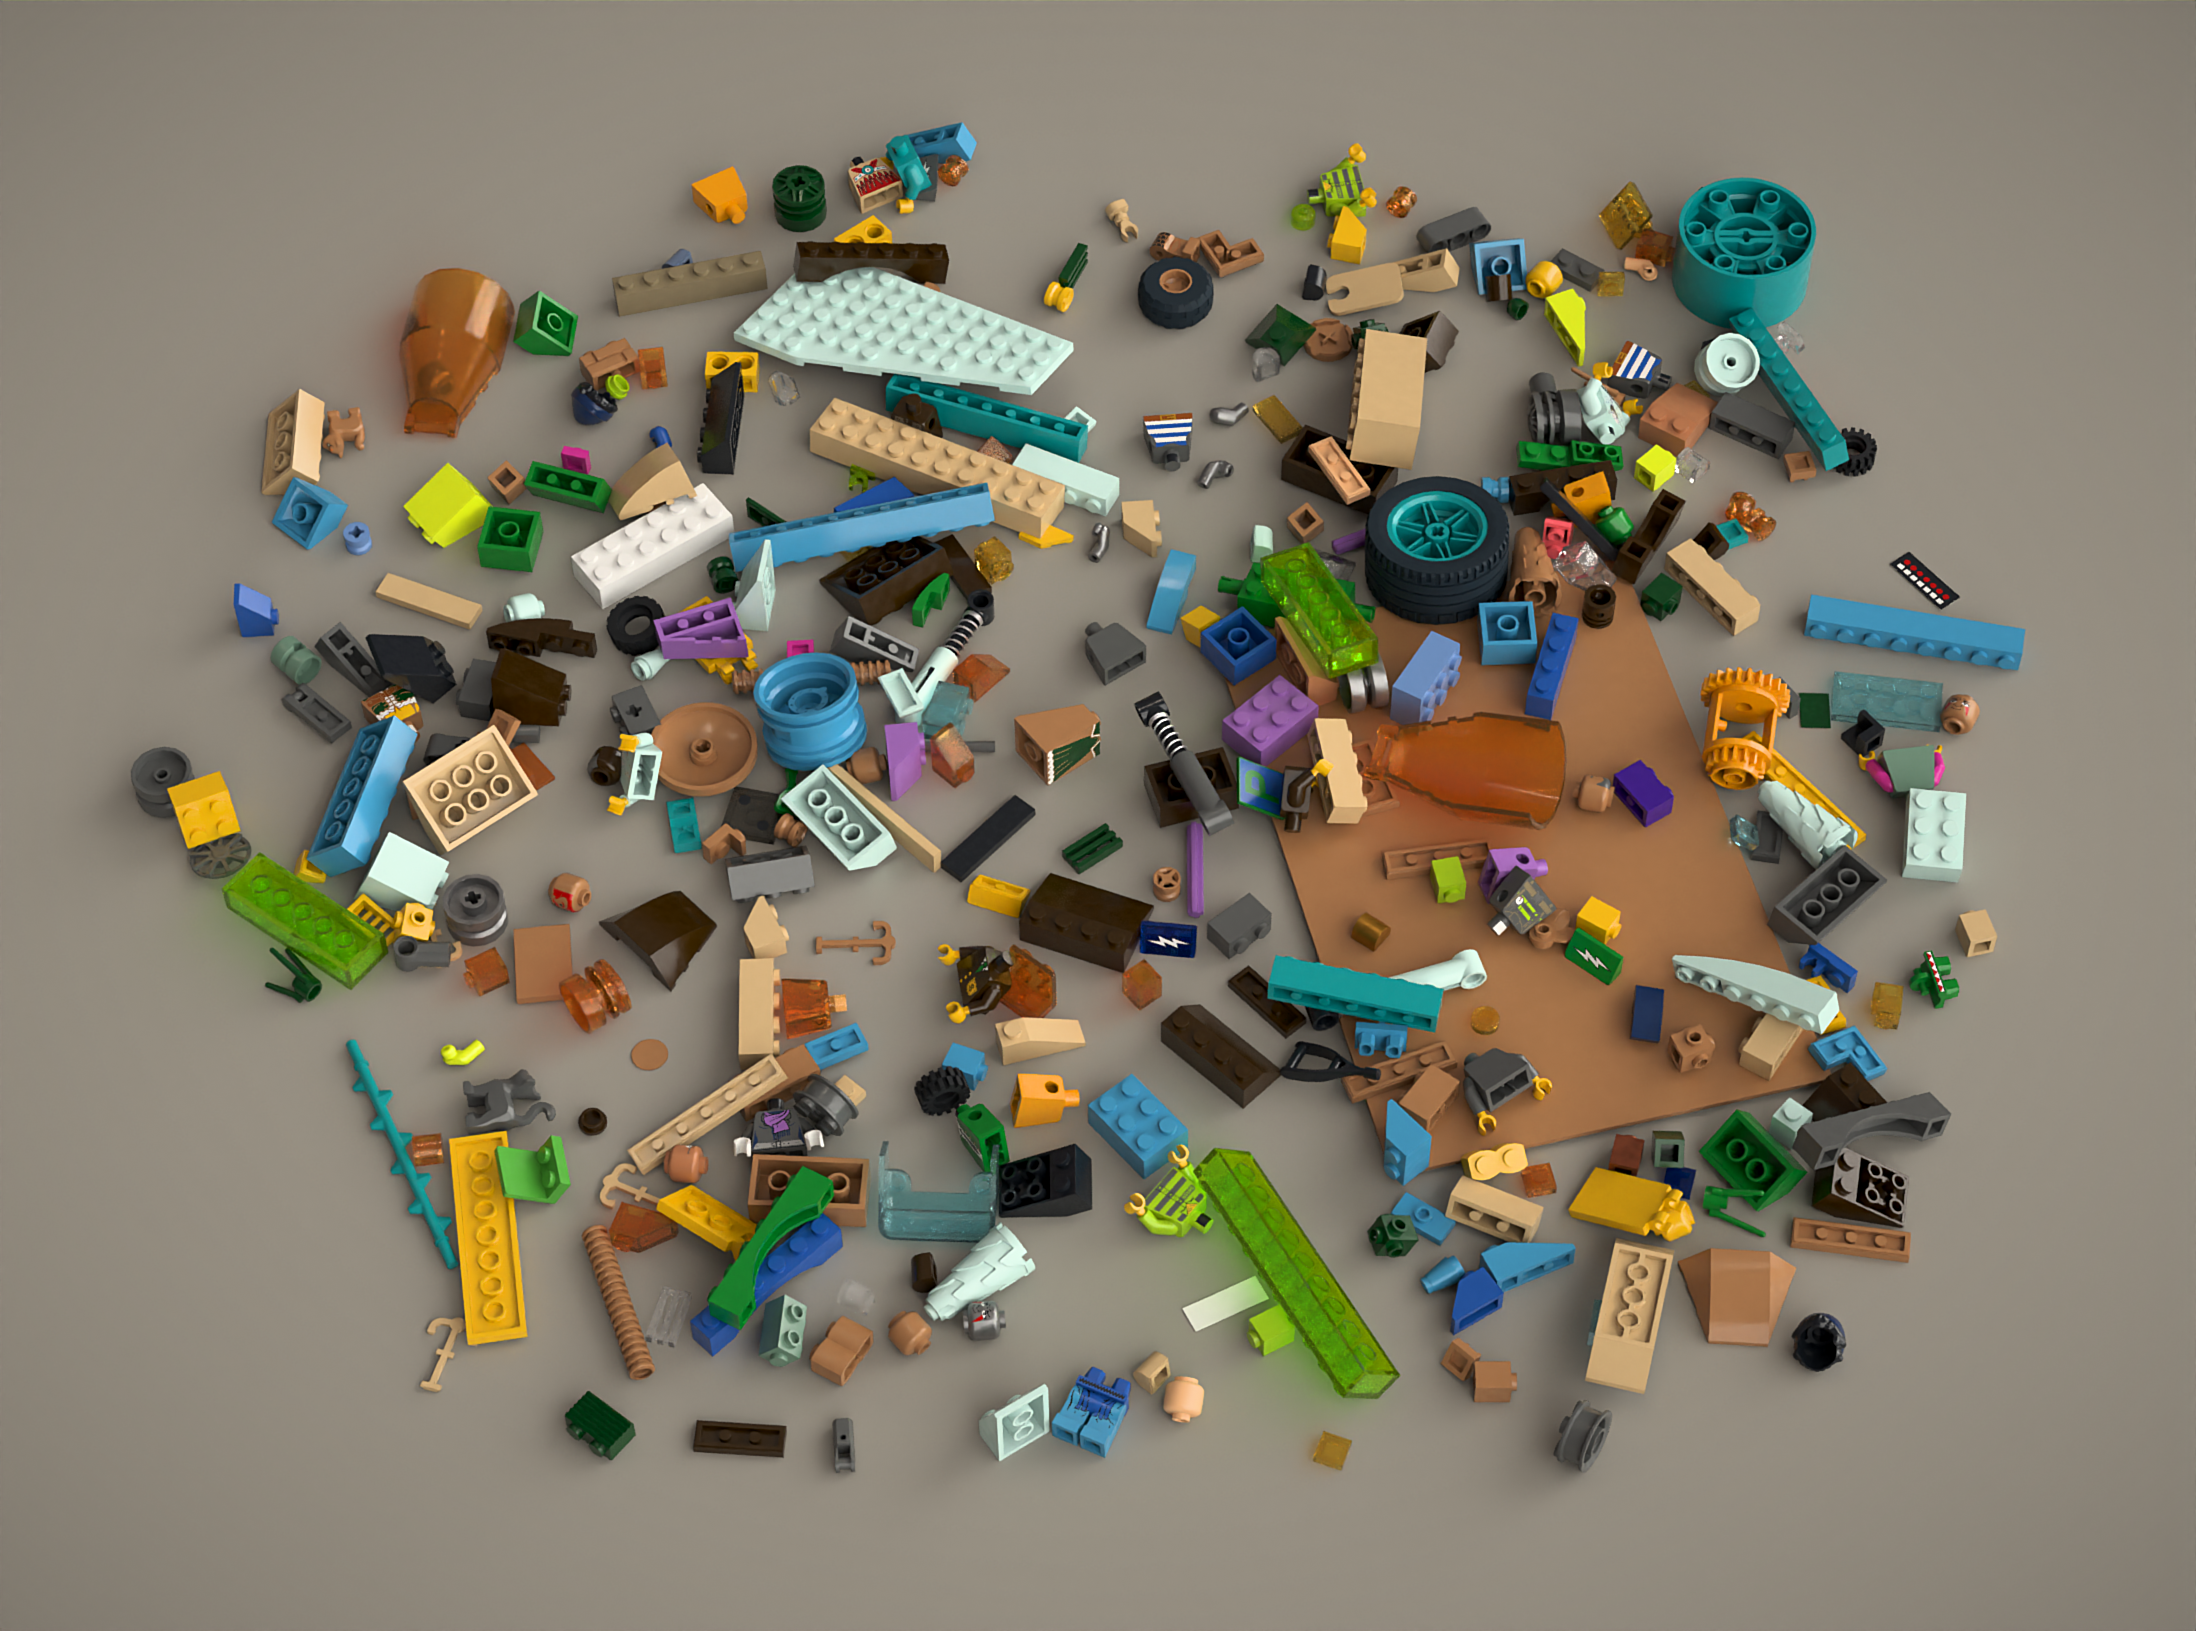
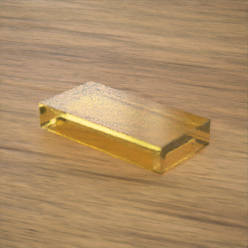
M1275 395L1253 405V412L1281 444L1297 437L1303 428Z

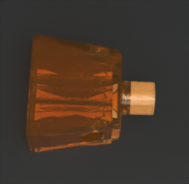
M781 979L787 1039L828 1030L832 1027L830 1013L847 1011L846 995L829 996L827 981Z

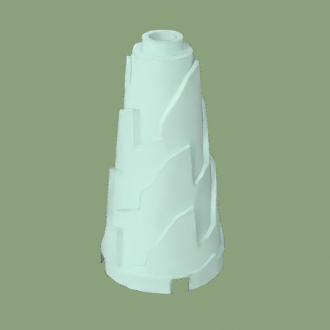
M1777 780L1772 782L1765 781L1759 787L1758 799L1770 813V817L1789 835L1788 839L1802 852L1801 855L1814 869L1817 870L1844 845L1847 846L1848 844L1852 849L1855 846L1858 838V833L1855 829L1839 817L1835 818L1818 804L1814 805L1797 791H1791Z
M1001 1222L991 1228L989 1233L971 1249L972 1252L951 1270L952 1273L929 1292L928 1297L925 1299L927 1305L923 1308L933 1321L936 1319L940 1321L951 1319L966 1309L971 1302H980L997 1290H1003L1024 1275L1027 1276L1035 1270V1265L1031 1258L1028 1261L1022 1258L1027 1253L1025 1248Z

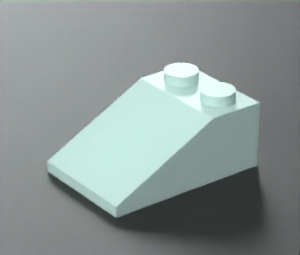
M764 540L743 569L741 581H736L735 597H737V600L732 603L742 629L768 631L776 591L771 540Z
M1043 1384L1022 1395H1015L1009 1399L1006 1405L997 1410L988 1411L979 1420L980 1436L999 1461L1050 1431L1048 1387Z

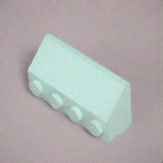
M821 765L781 798L782 802L849 871L876 866L897 849L890 832L824 765Z

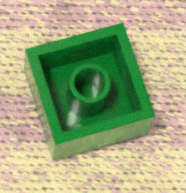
M489 506L477 545L481 567L533 572L544 533L541 513Z

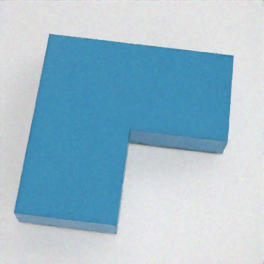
M1855 1025L1813 1042L1808 1047V1051L1824 1071L1844 1062H1847V1064L1851 1062L1864 1078L1870 1081L1884 1075L1888 1069Z

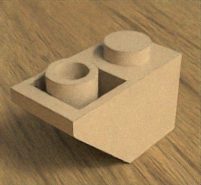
M1153 500L1121 502L1123 538L1150 557H1157V547L1162 546L1161 530L1156 531V526H1160L1159 510H1154Z
M764 896L758 897L743 928L745 944L753 959L775 958L787 953L786 941H789L787 930L784 925L779 926L776 909L773 904L768 905Z

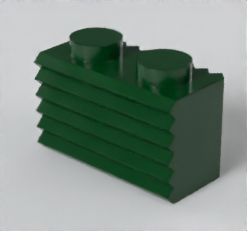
M587 1391L570 1408L569 1412L565 1414L567 1432L578 1441L580 1439L585 1440L589 1444L588 1446L591 1451L598 1457L604 1455L612 1461L636 1436L634 1424L590 1391Z

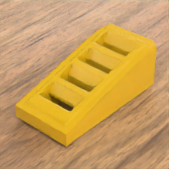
M362 893L344 911L343 919L387 949L394 940L396 928L392 927L393 918ZM364 909L368 911L362 918L358 916ZM374 915L376 918L368 925L366 921ZM380 921L385 923L378 931L373 929ZM389 927L394 929L386 938L381 936Z

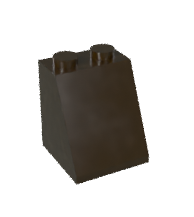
M500 649L491 677L493 710H503L521 721L520 725L559 726L562 716L567 714V701L571 700L572 694L571 685H567L566 674L508 649Z

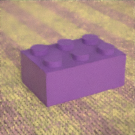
M1279 675L1222 720V740L1245 759L1266 767L1309 732L1314 718H1318L1319 705Z

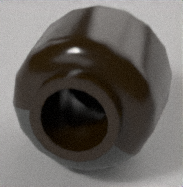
M602 746L594 752L587 767L588 774L593 782L600 786H612L620 780L622 768V752L612 746Z

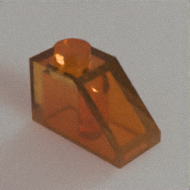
M971 654L953 670L954 690L974 704L1009 674L1010 668L992 655Z
M949 722L930 738L932 770L951 786L957 788L963 782L969 781L975 773L974 756L955 726Z
M621 1202L609 1229L612 1246L623 1252L633 1251L636 1253H641L673 1239L679 1233L677 1222L666 1215Z

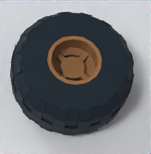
M1180 257L1161 259L1150 265L1140 277L1138 285L1139 306L1144 316L1158 326H1163L1167 329L1192 327L1205 319L1213 305L1214 287L1212 277L1202 265L1191 259Z

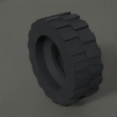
M634 596L633 598L624 599L621 603L619 602L610 611L606 627L614 645L619 651L621 650L626 655L631 654V656L642 655L655 650L659 646L653 620L666 616L660 604H657L653 598ZM645 616L650 620L649 627L639 634L629 635L625 631V626L635 618Z

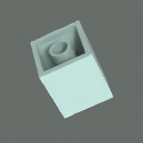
M389 832L375 854L354 899L356 900L364 893L382 908L400 911L406 903H420L425 908L432 910L439 897L434 893L437 887L442 889L449 876L445 872L449 862Z

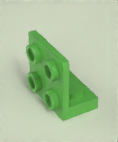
M551 1135L539 1148L538 1152L497 1146L494 1150L504 1197L555 1204L571 1185L562 1139L559 1136Z

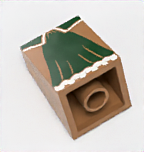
M1084 704L1017 716L1014 718L1015 751L1048 786L1100 754L1101 721L1094 711L1090 712Z

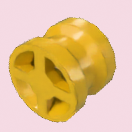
M1054 281L1046 290L1044 304L1047 306L1054 305L1059 311L1065 312L1072 302L1074 291L1069 287L1063 288L1058 282Z

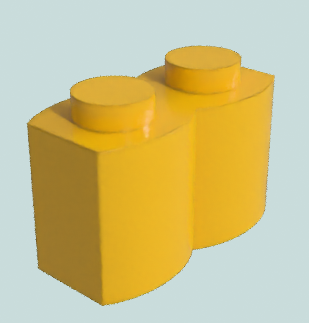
M1517 1143L1498 1144L1490 1150H1473L1461 1157L1464 1175L1474 1180L1490 1179L1499 1172L1515 1173L1528 1165L1524 1146Z

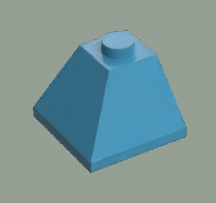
M293 477L272 523L303 547L311 549L338 528L348 504L330 491Z

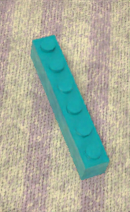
M1276 955L1268 983L1267 999L1395 1025H1408L1410 1028L1436 1032L1444 989L1436 988L1429 984H1416L1404 979L1382 977L1375 973L1367 974L1352 971L1349 968H1337L1320 962H1307L1290 956L1282 957Z

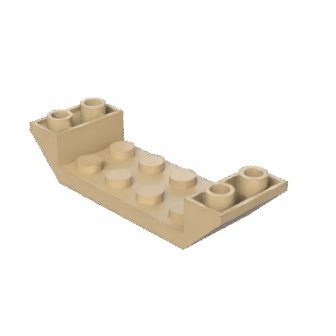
M1616 1237L1585 1381L1641 1394L1645 1393L1674 1250Z

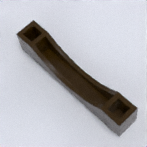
M808 241L796 243L793 267L797 282H823L831 276L847 270L863 267H881L905 273L919 283L945 284L949 256L946 245L937 243L897 244L887 242L840 243Z

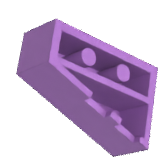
M731 597L653 620L656 638L664 659L749 657L746 638Z

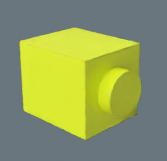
M1656 444L1636 461L1634 479L1654 492L1674 475L1676 458L1669 451Z

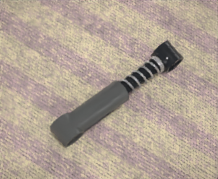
M1158 691L1134 703L1144 726L1153 729L1159 743H1162V748L1166 750V755L1170 758V768L1194 806L1207 834L1211 836L1235 824L1227 805L1218 796L1195 754L1192 751H1187V746L1182 745L1183 740L1178 738L1179 733L1174 731L1175 726L1170 725V712L1160 692Z

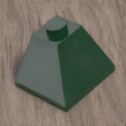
M1276 304L1245 339V342L1285 366L1314 334L1316 327Z

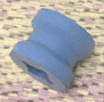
M354 522L345 527L343 536L346 541L347 551L353 555H363L369 552L372 548V540L368 526L362 522Z

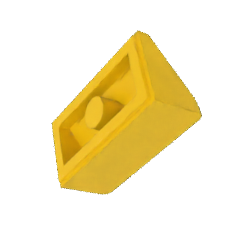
M980 874L970 884L967 902L1018 918L1031 890Z

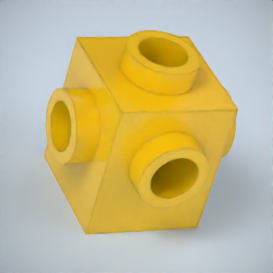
M406 903L400 911H396L392 922V927L396 928L393 943L402 936H412L417 941H428L435 928V921L432 920L433 910L425 908L420 903Z

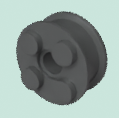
M812 1073L808 1076L809 1083L804 1089L794 1092L793 1098L796 1103L793 1107L800 1115L808 1117L815 1122L816 1129L821 1131L823 1135L829 1136L831 1133L841 1136L844 1133L843 1126L847 1121L858 1117V1110L851 1099L840 1088L828 1079Z
M1579 1400L1574 1407L1571 1417L1566 1416L1560 1425L1559 1433H1562V1437L1554 1450V1456L1557 1457V1460L1560 1462L1571 1461L1579 1465L1581 1472L1588 1471L1597 1459L1606 1441L1612 1422V1412L1605 1410L1602 1413L1591 1408L1589 1401Z

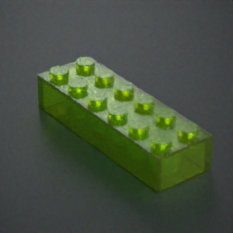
M1309 542L1260 558L1262 584L1329 679L1379 663L1378 637Z
M260 852L222 888L228 909L350 990L389 953L384 933Z

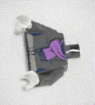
M770 1099L767 1102V1111L757 1112L754 1122L749 1123L741 1137L734 1140V1156H737L739 1153H746L747 1157H750L752 1153V1160L753 1154L808 1156L807 1150H811L812 1146L820 1145L824 1147L822 1133L819 1130H815L805 1118L798 1117L796 1109H784V1101L782 1099Z

